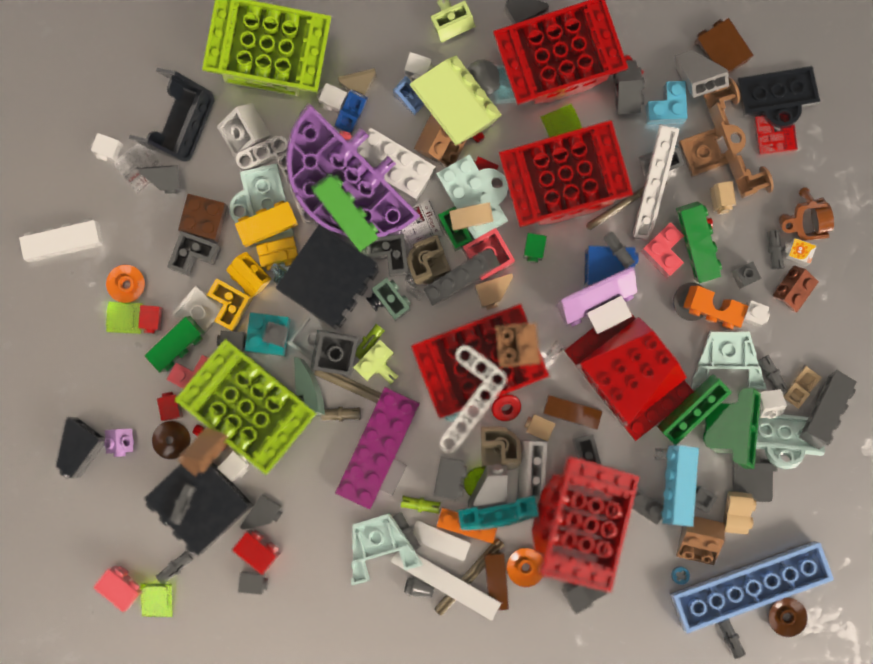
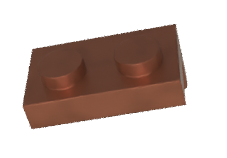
M793 266L777 287L773 297L784 302L792 311L798 312L819 281L806 269Z

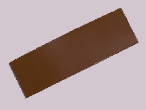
M551 395L547 396L543 410L544 415L598 430L603 412Z
M504 553L484 554L487 595L502 603L498 611L509 610Z

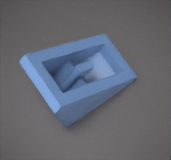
M405 76L393 89V96L415 115L425 104L409 85L411 83L410 79Z

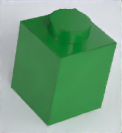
M528 233L523 258H527V261L532 263H538V260L542 261L547 236Z

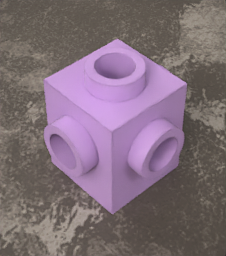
M132 429L105 430L104 446L106 454L114 453V457L126 456V452H133L134 440Z

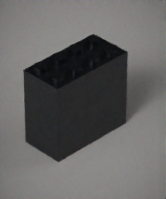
M319 224L275 288L336 330L337 327L341 328L346 322L347 318L345 316L348 311L352 312L357 306L356 300L359 295L363 296L368 289L367 284L370 279L373 281L378 275V264Z
M213 461L203 474L199 472L196 476L180 464L144 498L148 509L152 512L156 511L160 516L159 520L166 527L169 525L173 529L172 534L179 541L183 540L187 544L185 548L188 552L197 556L209 549L254 506L241 490L218 469V466ZM184 483L196 487V490L190 500V508H187L181 525L171 522L169 518L176 505L174 503L175 500L179 498Z

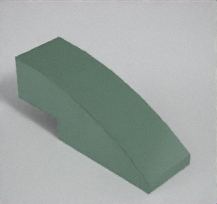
M294 357L296 396L303 398L304 404L317 413L316 416L325 415L324 401L316 377L305 360Z

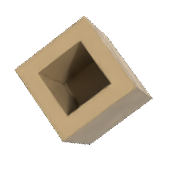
M534 414L532 418L528 417L524 427L527 428L526 433L548 442L555 423Z

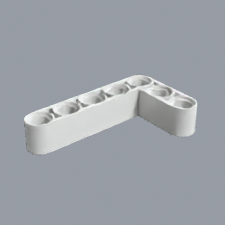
M275 136L236 155V163L243 171L257 168L277 159L303 220L311 225L317 223L313 218H306L307 212L296 198L289 180L287 167L283 166V162L286 160L288 144L285 137ZM278 142L285 143L283 149L277 150L275 148ZM260 150H267V155L259 157L258 153ZM249 157L250 162L247 165H242V158Z
M468 346L458 349L456 359L462 366L484 382L442 437L440 445L446 452H453L457 449L506 382V376L501 370ZM467 350L471 358L468 361L461 360L459 357L461 351ZM483 362L486 365L484 373L476 371L475 365L477 363ZM494 374H499L502 377L500 385L492 383L491 377ZM482 390L490 392V399L488 401L480 399L479 393ZM470 406L478 408L479 413L476 417L468 415L467 409ZM458 422L466 424L467 429L464 433L456 431L455 425ZM448 437L453 438L455 441L452 449H446L443 445L444 440Z

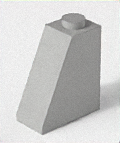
M691 50L675 56L676 71L682 81L686 82V87L693 98L729 86L728 70L696 51Z
M494 464L486 466L468 500V508L477 507L479 510L507 504V465Z

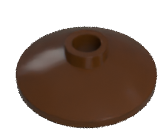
M167 421L160 424L152 435V445L155 452L165 459L179 458L191 441L187 428L176 421ZM169 436L173 438V442L171 444L167 443V438Z
M783 598L771 606L768 620L771 628L777 634L783 637H794L805 629L808 616L805 607L798 600ZM785 613L789 614L788 620L783 619Z

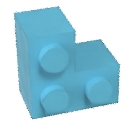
M667 81L663 86L664 101H648L645 106L646 125L684 123L688 118L686 82Z

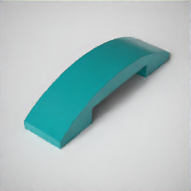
M535 496L516 499L515 503L479 510L477 507L458 510L461 530L503 527L523 522L539 515Z

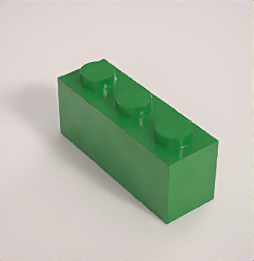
M186 316L144 356L159 373L169 372L174 367V362L177 359H183L189 354L188 349L192 345L197 346L203 340L202 336L206 332L191 316Z

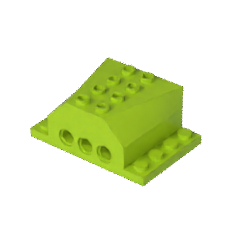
M215 0L202 71L221 74L225 83L299 97L300 90L318 93L331 16L252 0Z
M226 339L175 399L177 403L205 426L226 434L228 438L225 442L265 475L272 470L317 415V413L304 404L301 398L296 396V394L251 357L241 352Z

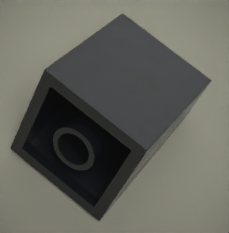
M68 417L65 421L56 467L60 470L59 474L67 479L69 477H81L103 448L105 441L104 436L78 417Z

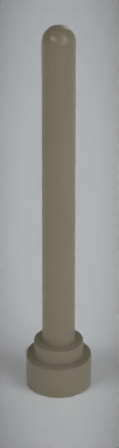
M644 186L634 192L632 196L626 197L587 223V229L592 230L642 196Z

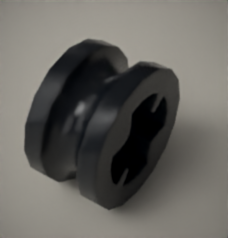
M372 293L371 297H366L375 311H378V307H383V304L374 293Z

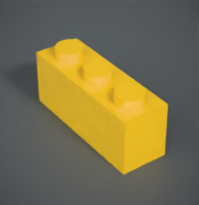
M284 201L275 203L274 207L269 210L266 208L260 209L252 217H241L238 219L239 222L235 223L245 247L299 225L290 203Z

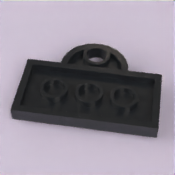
M813 66L737 79L744 116L763 113L765 120L776 128H788L794 125L801 116L802 107L820 103ZM786 114L789 117V121L782 122L779 115Z

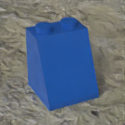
M588 246L585 250L584 289L631 267L634 268L639 260V254L635 252V247H625L635 263L625 269L616 255H612L614 253L610 247Z

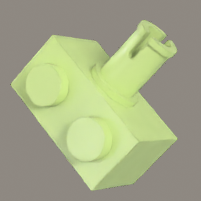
M438 0L437 3L441 12L430 16L441 42L476 27L466 1L452 6L449 0H444V3L442 0Z
M381 340L353 367L367 381L379 373L391 385L394 381L389 375L395 380L399 377L386 365L394 353Z

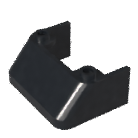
M157 68L156 72L170 79L167 85V92L169 96L175 99L162 133L152 131L147 135L146 139L130 135L129 139L148 149L186 162L194 154L214 104V95L210 90L176 71Z

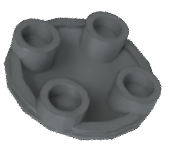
M477 60L468 67L467 70L487 96L499 89V71L493 62Z

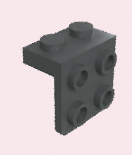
M760 459V463H755L754 469H745L734 463L733 492L751 493L756 502H771L773 499V471L777 472V466L773 465L768 459Z

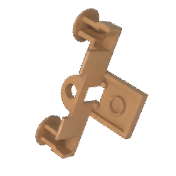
M729 78V86L703 95L715 128L680 140L679 145L691 177L729 164L742 199L756 194L758 190L763 188L766 192L771 193L774 189V183L769 170L764 166H760L759 173L752 175L750 169H746L742 156L736 155L745 147L746 137L741 128L729 124L724 111L726 109L725 101L731 100L735 105L740 101L739 88L736 82ZM732 134H737L740 137L739 143L731 141L730 137ZM723 137L728 148L725 153H721L717 140Z

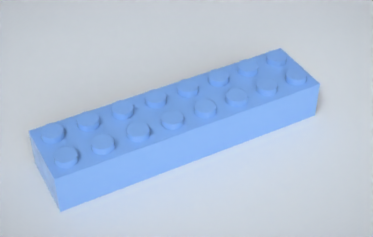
M813 541L670 593L683 631L690 633L833 581L834 578L821 543Z

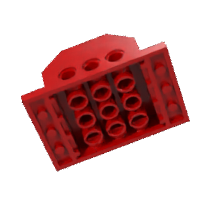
M587 0L493 31L517 105L532 100L534 104L557 101L587 91L605 82L609 75L628 69L605 0Z
M612 120L499 152L520 227L534 223L544 225L562 222L596 212L612 205L615 200L633 195Z
M521 303L411 345L439 419L462 411L484 382L457 361L456 353L460 347H470L505 374L506 382L495 398L550 377L540 351L539 364L500 367L496 327L529 324ZM463 350L460 352L459 357L463 361H468L471 355L467 350ZM479 362L475 365V369L479 373H484L486 365L483 362ZM494 374L491 377V381L495 385H500L502 377L499 374ZM482 390L479 393L480 399L488 401L490 399V392Z
M633 314L632 317L599 334H596L594 328H592L564 350L569 359L634 441H637L665 419L694 392L685 381L687 377L673 354L657 334L639 317L635 318Z
M567 457L563 476L553 475L541 491L537 506L539 515L534 518L531 530L534 550L537 553L543 554L538 574L612 593L640 476L577 458Z

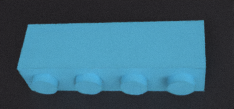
M681 445L668 446L662 524L693 526L699 448Z

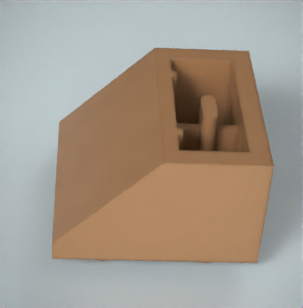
M430 115L414 149L426 158L448 167L457 161L467 140L455 145L434 116Z
M536 323L496 327L500 367L540 363Z
M206 427L180 455L177 461L194 476L199 472L203 474L210 466V463L226 447L225 441L228 436Z
M694 516L693 526H682L676 557L714 565L725 542V523Z

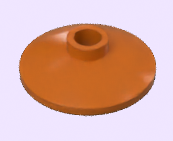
M131 265L115 267L109 273L106 280V288L109 295L114 300L122 303H129L138 299L145 287L143 274ZM126 281L130 282V286L128 288L124 287V283Z
M521 548L513 552L507 561V573L511 581L521 587H531L538 584L544 576L538 574L542 556L530 548ZM525 563L529 565V569L526 571L522 569V565Z

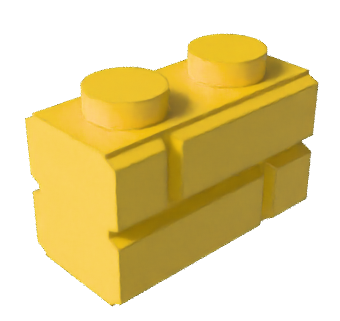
M294 236L256 245L260 265L263 269L266 268L267 271L278 269L277 265L285 264V267L291 266L299 254Z
M246 251L238 255L226 269L230 277L251 298L261 293L272 280Z

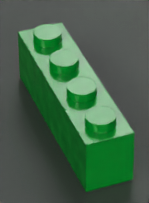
M696 201L677 207L676 211L682 234L684 235L683 238L694 280L700 284L721 277L720 270H722V265L716 257L718 250L716 243L712 242L711 234H713L710 223L707 222L708 210L706 206Z
M712 374L657 427L674 445H677L721 404L732 391L716 375Z

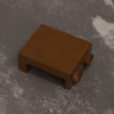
M729 18L724 21L722 19L718 20L712 25V29L709 31L705 29L696 35L698 38L694 42L695 45L699 44L707 58L726 68L728 74L750 61L754 56Z

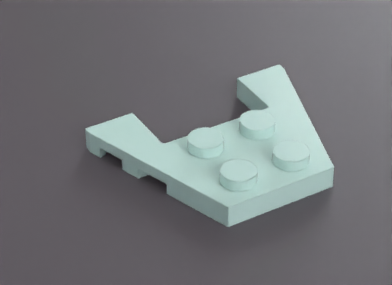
M709 331L690 387L697 389L709 378V369H748L747 388L766 389L750 332Z
M391 514L353 524L352 586L370 581L365 560L399 551L404 570L423 565Z

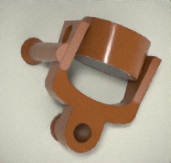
M804 187L800 189L799 196L804 198L806 202L797 204L794 215L783 214L780 216L779 223L781 229L786 233L796 232L802 241L829 238L828 232L834 230V216L830 204L823 197L814 200L809 188ZM811 208V219L815 231L805 233L803 229V214L806 209Z

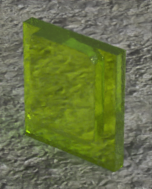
M572 103L540 117L549 138L582 128Z
M108 302L106 332L141 334L142 329H139L138 325L140 305H143V303Z
M141 583V617H173L172 584Z

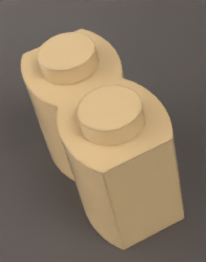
M732 181L717 183L710 188L713 212L726 214L733 210V206H736V199Z
M728 491L723 516L725 532L748 535L749 529L753 527L751 514L756 509V500L751 493Z

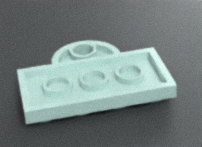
M469 154L436 173L456 209L490 203L494 222L467 227L474 240L508 222L499 206L506 198L508 192L507 180L501 172L491 168L479 171ZM499 178L503 183L502 187L494 188L491 183L492 180Z
M275 163L240 172L244 191L237 193L232 198L229 212L233 221L237 223L241 217H252L260 209L266 208L269 210L277 202H286L278 164ZM243 207L245 209L244 215L236 216L234 213L235 209ZM293 228L256 244L294 236Z
M786 414L771 419L759 417L756 449L765 450L766 457L773 465L782 469H792L802 462L805 454L823 456L825 453V446L817 449L799 438L808 417ZM781 456H788L790 462L783 461Z

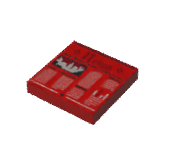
M786 114L779 115L782 122L789 121V117ZM764 116L754 117L759 155L798 150L795 124L788 128H776L770 125Z

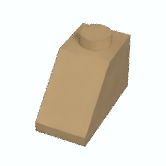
M512 273L475 285L482 308L486 307L487 310L498 307L497 303L501 302L513 278Z

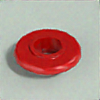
M512 394L499 396L492 405V414L500 421L513 420L521 411V402ZM504 405H511L508 410H501Z

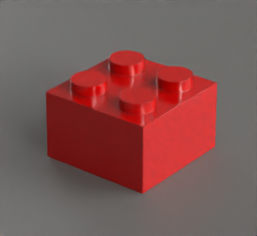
M249 530L245 532L231 551L263 575L281 553L278 551L279 547L271 541L267 543L263 539L264 535L258 530Z

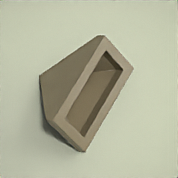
M374 68L338 77L339 84L349 91L352 89L365 96L376 78V71Z

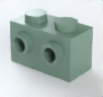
M385 278L374 286L372 291L392 318L397 321L410 311L409 305L411 303L405 295L401 296L397 290L400 288L394 280L389 281L388 278Z

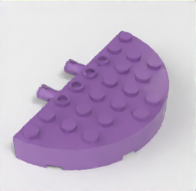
M308 103L292 127L287 144L286 163L292 189L299 203L310 217L326 229L347 236L312 190V186L329 173L333 177L338 176L344 184L341 186L345 193L349 191L354 197L355 201L352 203L355 207L358 208L360 206L367 215L364 218L368 224L372 221L378 229L376 232L378 237L387 236L390 233L401 230L420 217L417 211L384 179V175L396 163L387 155L377 167H372L357 152V148L369 135L360 128L349 140H345Z

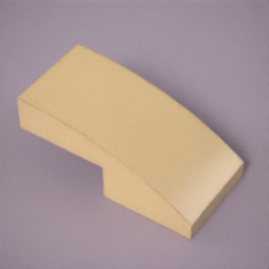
M490 203L449 211L453 230L494 222Z
M805 365L784 394V399L799 409L822 377Z

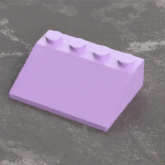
M631 267L562 299L556 306L565 325L571 324L573 327L582 323L581 319L588 316V312L621 295L625 302L634 299L633 295L637 293L635 271Z

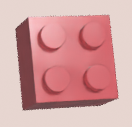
M497 228L462 247L468 260L490 248L498 259L500 266L479 279L481 282L515 263V259Z

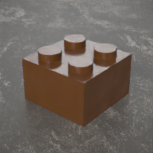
M187 194L178 231L218 243L228 206L224 202Z

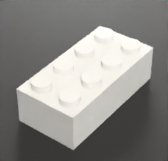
M370 127L367 132L369 137L357 148V152L372 167H377L388 155L396 165L384 175V179L397 192L417 202L434 175L436 166Z

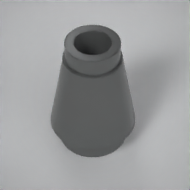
M415 577L407 579L404 593H407L408 596L430 598L433 596V586Z

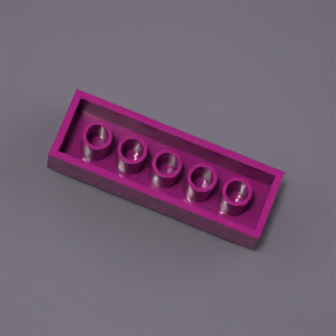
M384 387L335 494L369 510L371 509L420 402L388 387Z

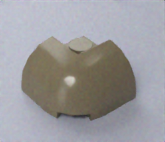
M438 235L426 238L413 245L408 254L407 263L416 284H432L435 279L451 272Z
M481 427L482 469H485L487 465L494 464L507 465V471L518 468L521 465L519 437L506 427Z

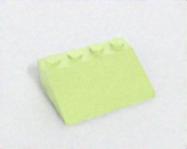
M456 55L441 62L409 84L455 145L488 129L502 116Z

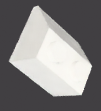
M253 103L236 107L217 125L234 158H236L239 152L266 141L271 136Z

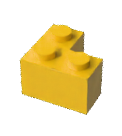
M217 278L207 296L223 304L215 322L231 331H235L252 298Z

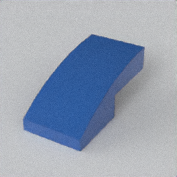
M351 89L334 127L352 134L368 97Z

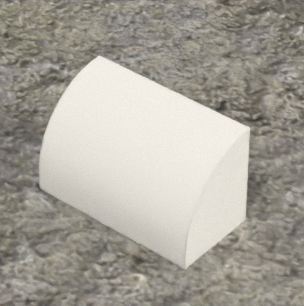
M622 295L587 313L596 334L632 317Z

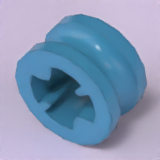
M676 567L672 570L671 578L675 583L684 585L689 581L690 573L684 567ZM682 570H683V571L685 572V573L683 574V575H685V578H684V580H683V579H680V580L678 581V580L676 579V578H678V576H676V573H677V572H680V573H681Z

